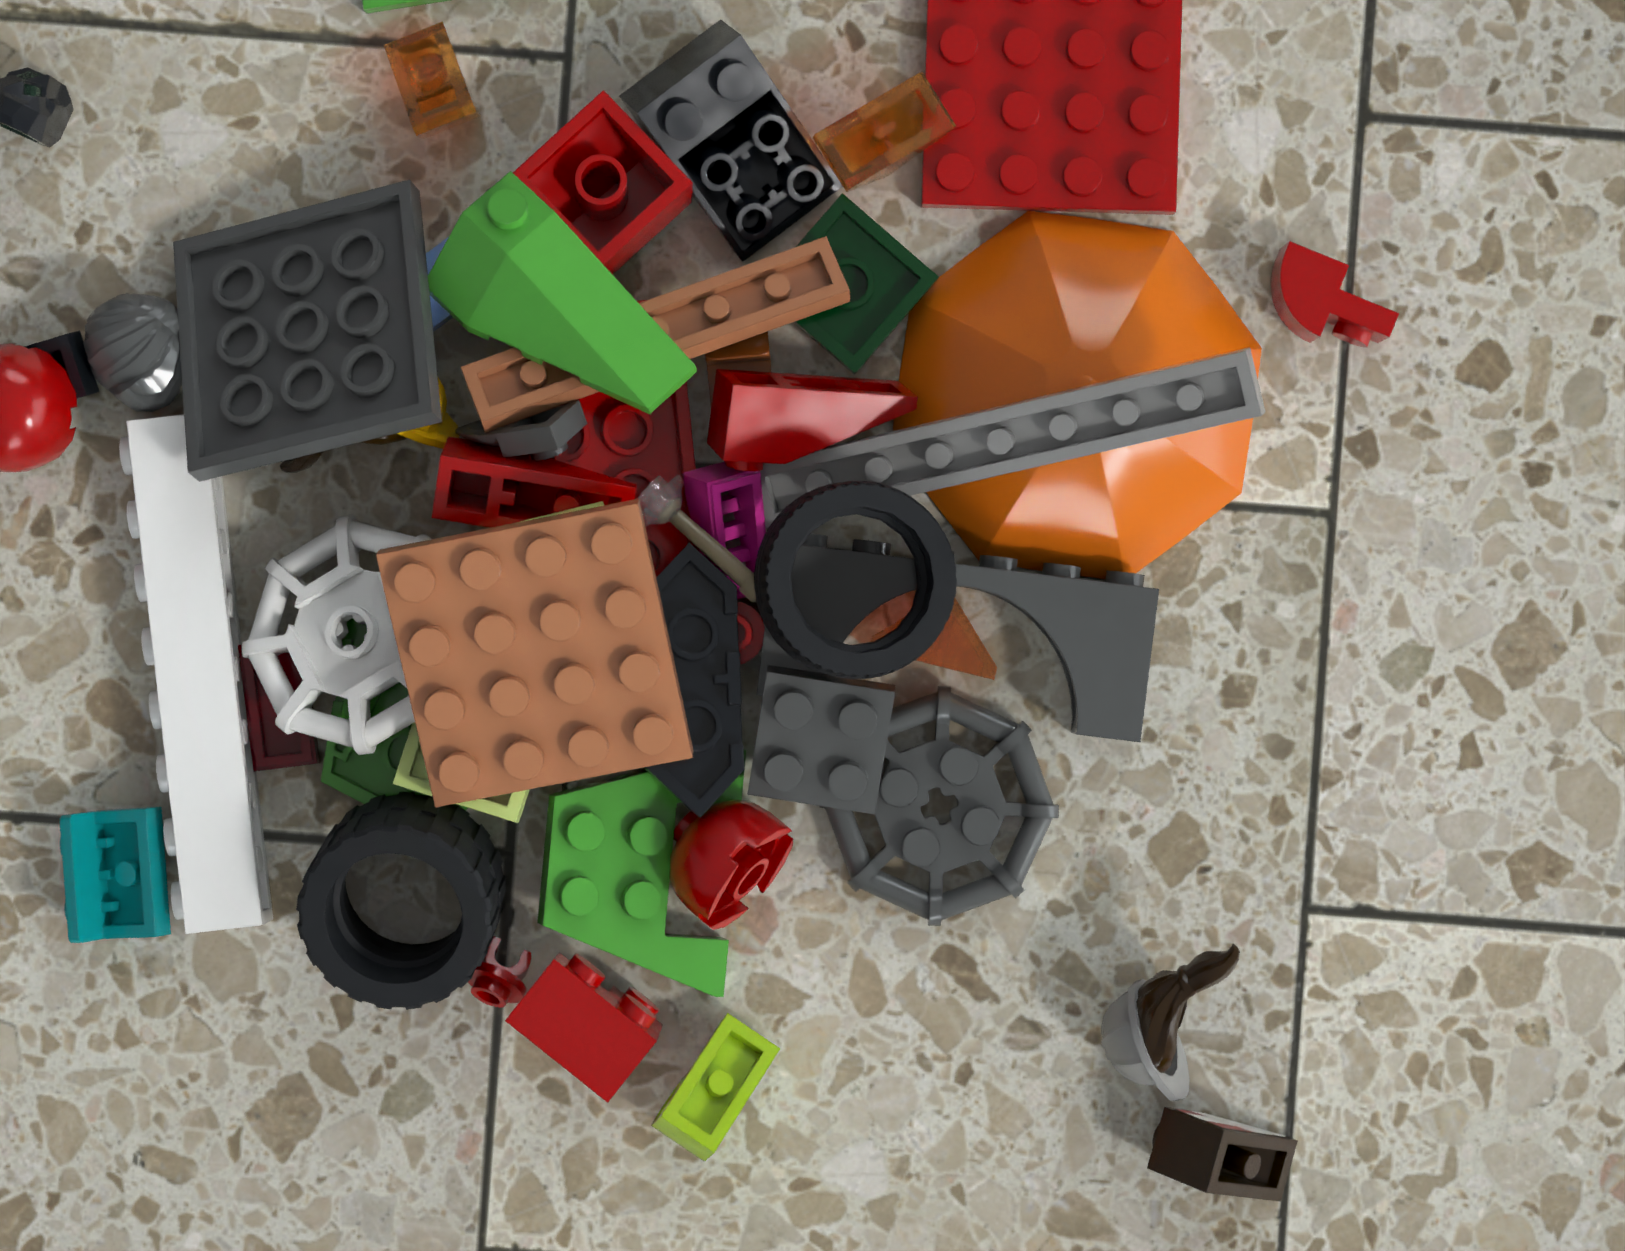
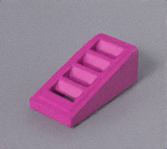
M724 461L683 473L686 501L691 519L725 548L726 541L740 538V546L727 550L738 560L745 562L746 567L754 572L758 550L766 534L760 471L736 470L726 466ZM728 491L729 494L721 496L722 492ZM733 512L735 520L723 523V515ZM699 550V552L703 556H705L716 568H718L703 552ZM718 568L730 581H732L737 586V600L746 597L738 590L740 586H738L730 577H728L720 568Z

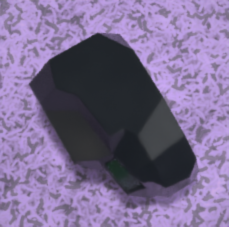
M28 67L8 72L6 77L0 78V126L49 148L58 142L74 110L66 85L50 75L42 74Z

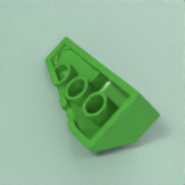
M511 171L462 212L427 276L430 296L468 332L486 340L492 337L521 350L523 357L540 365L543 361L578 376L582 384L645 413L651 414L697 372L696 365L558 214Z

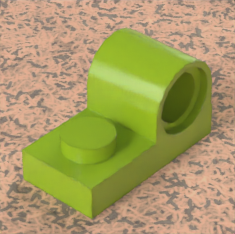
M727 1013L689 1071L668 1097L651 1126L702 1161H706L717 1150L780 1048Z

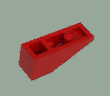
M716 369L707 444L725 461L726 466L741 471L763 470L764 463H790L912 412L917 408L918 397L902 383L895 380Z
M448 436L440 455L432 518L492 528L603 501L604 505L634 500L637 484L551 458L534 461L531 459L530 454L503 458L500 447L482 445L467 439Z

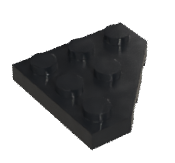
M688 543L656 579L693 746V758L644 768L693 814L701 818L744 771L740 652L738 648L737 623L738 601L737 586L692 544Z

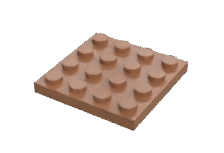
M639 499L380 549L377 552L378 567L435 807L693 758V746Z

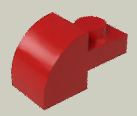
M1291 241L1280 248L1271 274L1272 300L1283 323L1301 339L1309 343L1321 337L1327 322L1334 325L1331 333L1333 336L1347 343L1366 348L1370 340L1379 343L1390 337L1399 313L1341 290L1340 287L1348 270V264Z

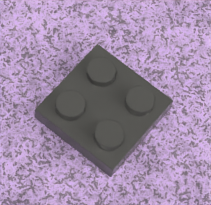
M767 665L747 795L875 814L895 697V685L861 679L840 678L828 674Z

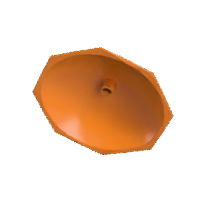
M1027 211L942 274L909 312L899 382L918 397L916 410L894 419L893 431L1249 347L1258 378L1262 348L1218 287L1174 231L1100 219ZM1253 418L926 493L978 561L980 555L1018 559L1017 567L1038 571H1042L1043 563L1081 567L1080 576L1106 579L1107 570L1137 573L1242 493Z

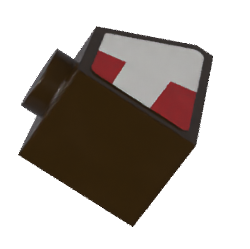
M1164 1107L1160 1123L1153 1135V1148L1147 1169L1205 1193L1281 1202L1298 1140L1203 1112Z

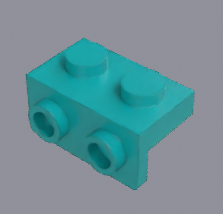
M162 807L98 810L62 815L60 817V852L63 861L65 888L64 912L67 919L70 943H85L101 939L147 938L170 935L171 925Z

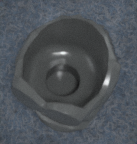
M126 293L108 300L91 313L85 325V340L83 344L88 356L87 361L97 381L123 404L136 412H154L170 405L179 394L182 386L177 307L169 300L154 295Z

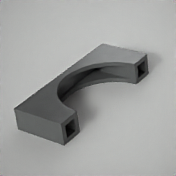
M810 533L796 553L791 573L794 602L807 624L828 640L843 643L853 629L875 609L897 596L916 590L918 582L914 558L890 556V543L853 539L852 551L827 548L828 536ZM980 555L979 566L955 564L957 571L956 587L979 590L1008 602L1034 622L1046 636L1062 664L1068 682L1072 710L1071 733L1141 742L1159 589L1143 587L1145 575L1107 570L1105 582L1080 579L1081 567L1055 563H1043L1042 574L1017 571L1018 559ZM765 626L756 695L763 696L767 665L820 673L806 667L788 655L773 639Z

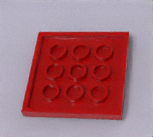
M927 0L921 208L1174 215L1177 207L1182 0Z

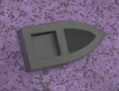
M575 400L486 433L480 420L461 426L455 432L459 436L475 443L500 447L503 458L530 454L532 460L540 461L555 457L568 449L567 442L587 424L580 401Z

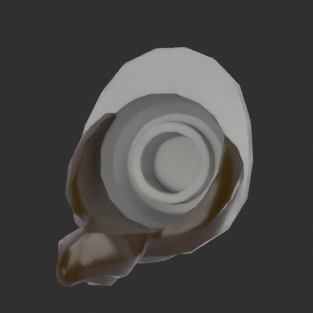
M1232 944L1226 951H1205L1197 955L1188 965L1180 966L1177 971L1162 970L1147 981L1144 979L1137 980L1128 988L1127 992L1109 1006L1103 1016L1101 1026L1103 1040L1101 1043L1105 1049L1106 1058L1111 1061L1114 1068L1123 1077L1137 1084L1156 1085L1170 1101H1179L1186 1098L1189 1092L1190 1077L1186 1054L1177 1031L1183 1020L1187 1000L1196 993L1218 984L1233 972L1239 961L1240 951L1238 947Z

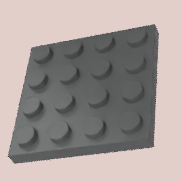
M410 179L173 242L188 473L199 482L442 422L420 191Z

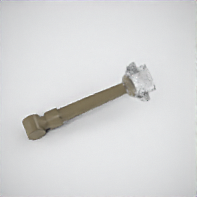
M658 475L637 498L640 500L645 527L651 524H665L670 521L718 568L740 586L738 590L752 603L756 601L754 572L748 569L731 552L680 510L682 506L681 489L684 485L682 478L676 475L667 483Z

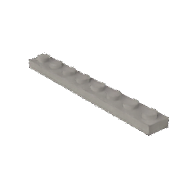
M1250 347L831 445L787 464L764 463L763 470L760 473L765 527L769 528L782 510L795 499L813 489L828 484L846 481L877 482L896 488L911 496L1262 416L1266 411Z

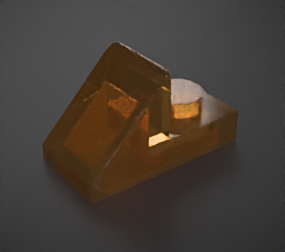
M443 21L384 45L410 123L417 137L425 139L481 116Z

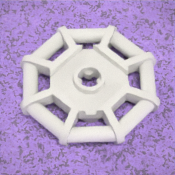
M354 515L338 517L335 526L279 560L272 557L265 566L268 577L249 639L241 643L242 656L250 659L277 714L275 725L284 733L292 734L299 732L354 748L358 755L374 753L377 744L415 722L409 696L371 718V699L399 682L406 688L407 686L380 572L361 568L359 566V552L363 549L377 553L380 549L431 540L429 536L421 534L414 537L358 522ZM337 555L338 566L309 584L303 581L302 575ZM291 591L297 596L294 608L299 609L295 624H288L286 634L277 636ZM351 618L357 623L366 624L367 626L364 641L359 647L351 644L342 645L341 638L348 634L346 622ZM281 653H290L303 680L295 692L277 657ZM322 692L348 699L349 720L313 710L312 705Z

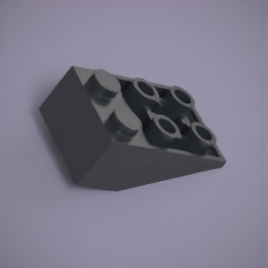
M721 19L619 95L646 135L693 182V198L742 262L844 186L741 34Z

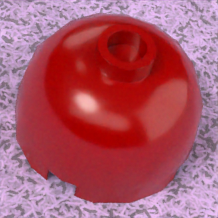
M16 343L0 344V472H26L39 468L59 458L74 437L76 427L70 429L72 421L71 408L77 407L76 391L65 369L48 352L37 347L28 349L21 345H15Z
M731 800L713 804L701 818L689 812L674 830L673 840L677 843L670 859V881L677 897L712 930L726 927L749 909L740 901L756 885H758L759 891L762 893L771 885L785 864L792 849L794 839L787 834L792 832V830L771 812L755 803L742 800Z

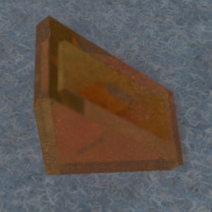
M921 71L814 134L812 138L845 191L849 192L888 177L953 130L956 125Z
M954 598L953 609L943 631L928 650L915 661L994 680L997 666L956 598ZM904 617L872 635L869 642H874L896 629Z

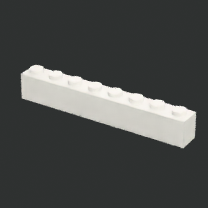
M184 414L126 421L128 437L120 438L119 450L124 474L133 475L135 500L128 501L127 521L131 537L133 539L140 538L143 564L135 565L134 582L138 600L140 602H147L150 627L142 629L141 641L143 656L147 666H155L157 691H151L149 694V712L153 728L162 729L165 754L157 756L156 773L160 791L162 793L169 792L172 818H165L163 832L167 854L169 856H176L179 881L172 882L171 885L173 914L176 920L184 919L185 934L264 925L273 920L257 774L253 770L238 645H241V635L223 478L221 476L199 482L188 473Z

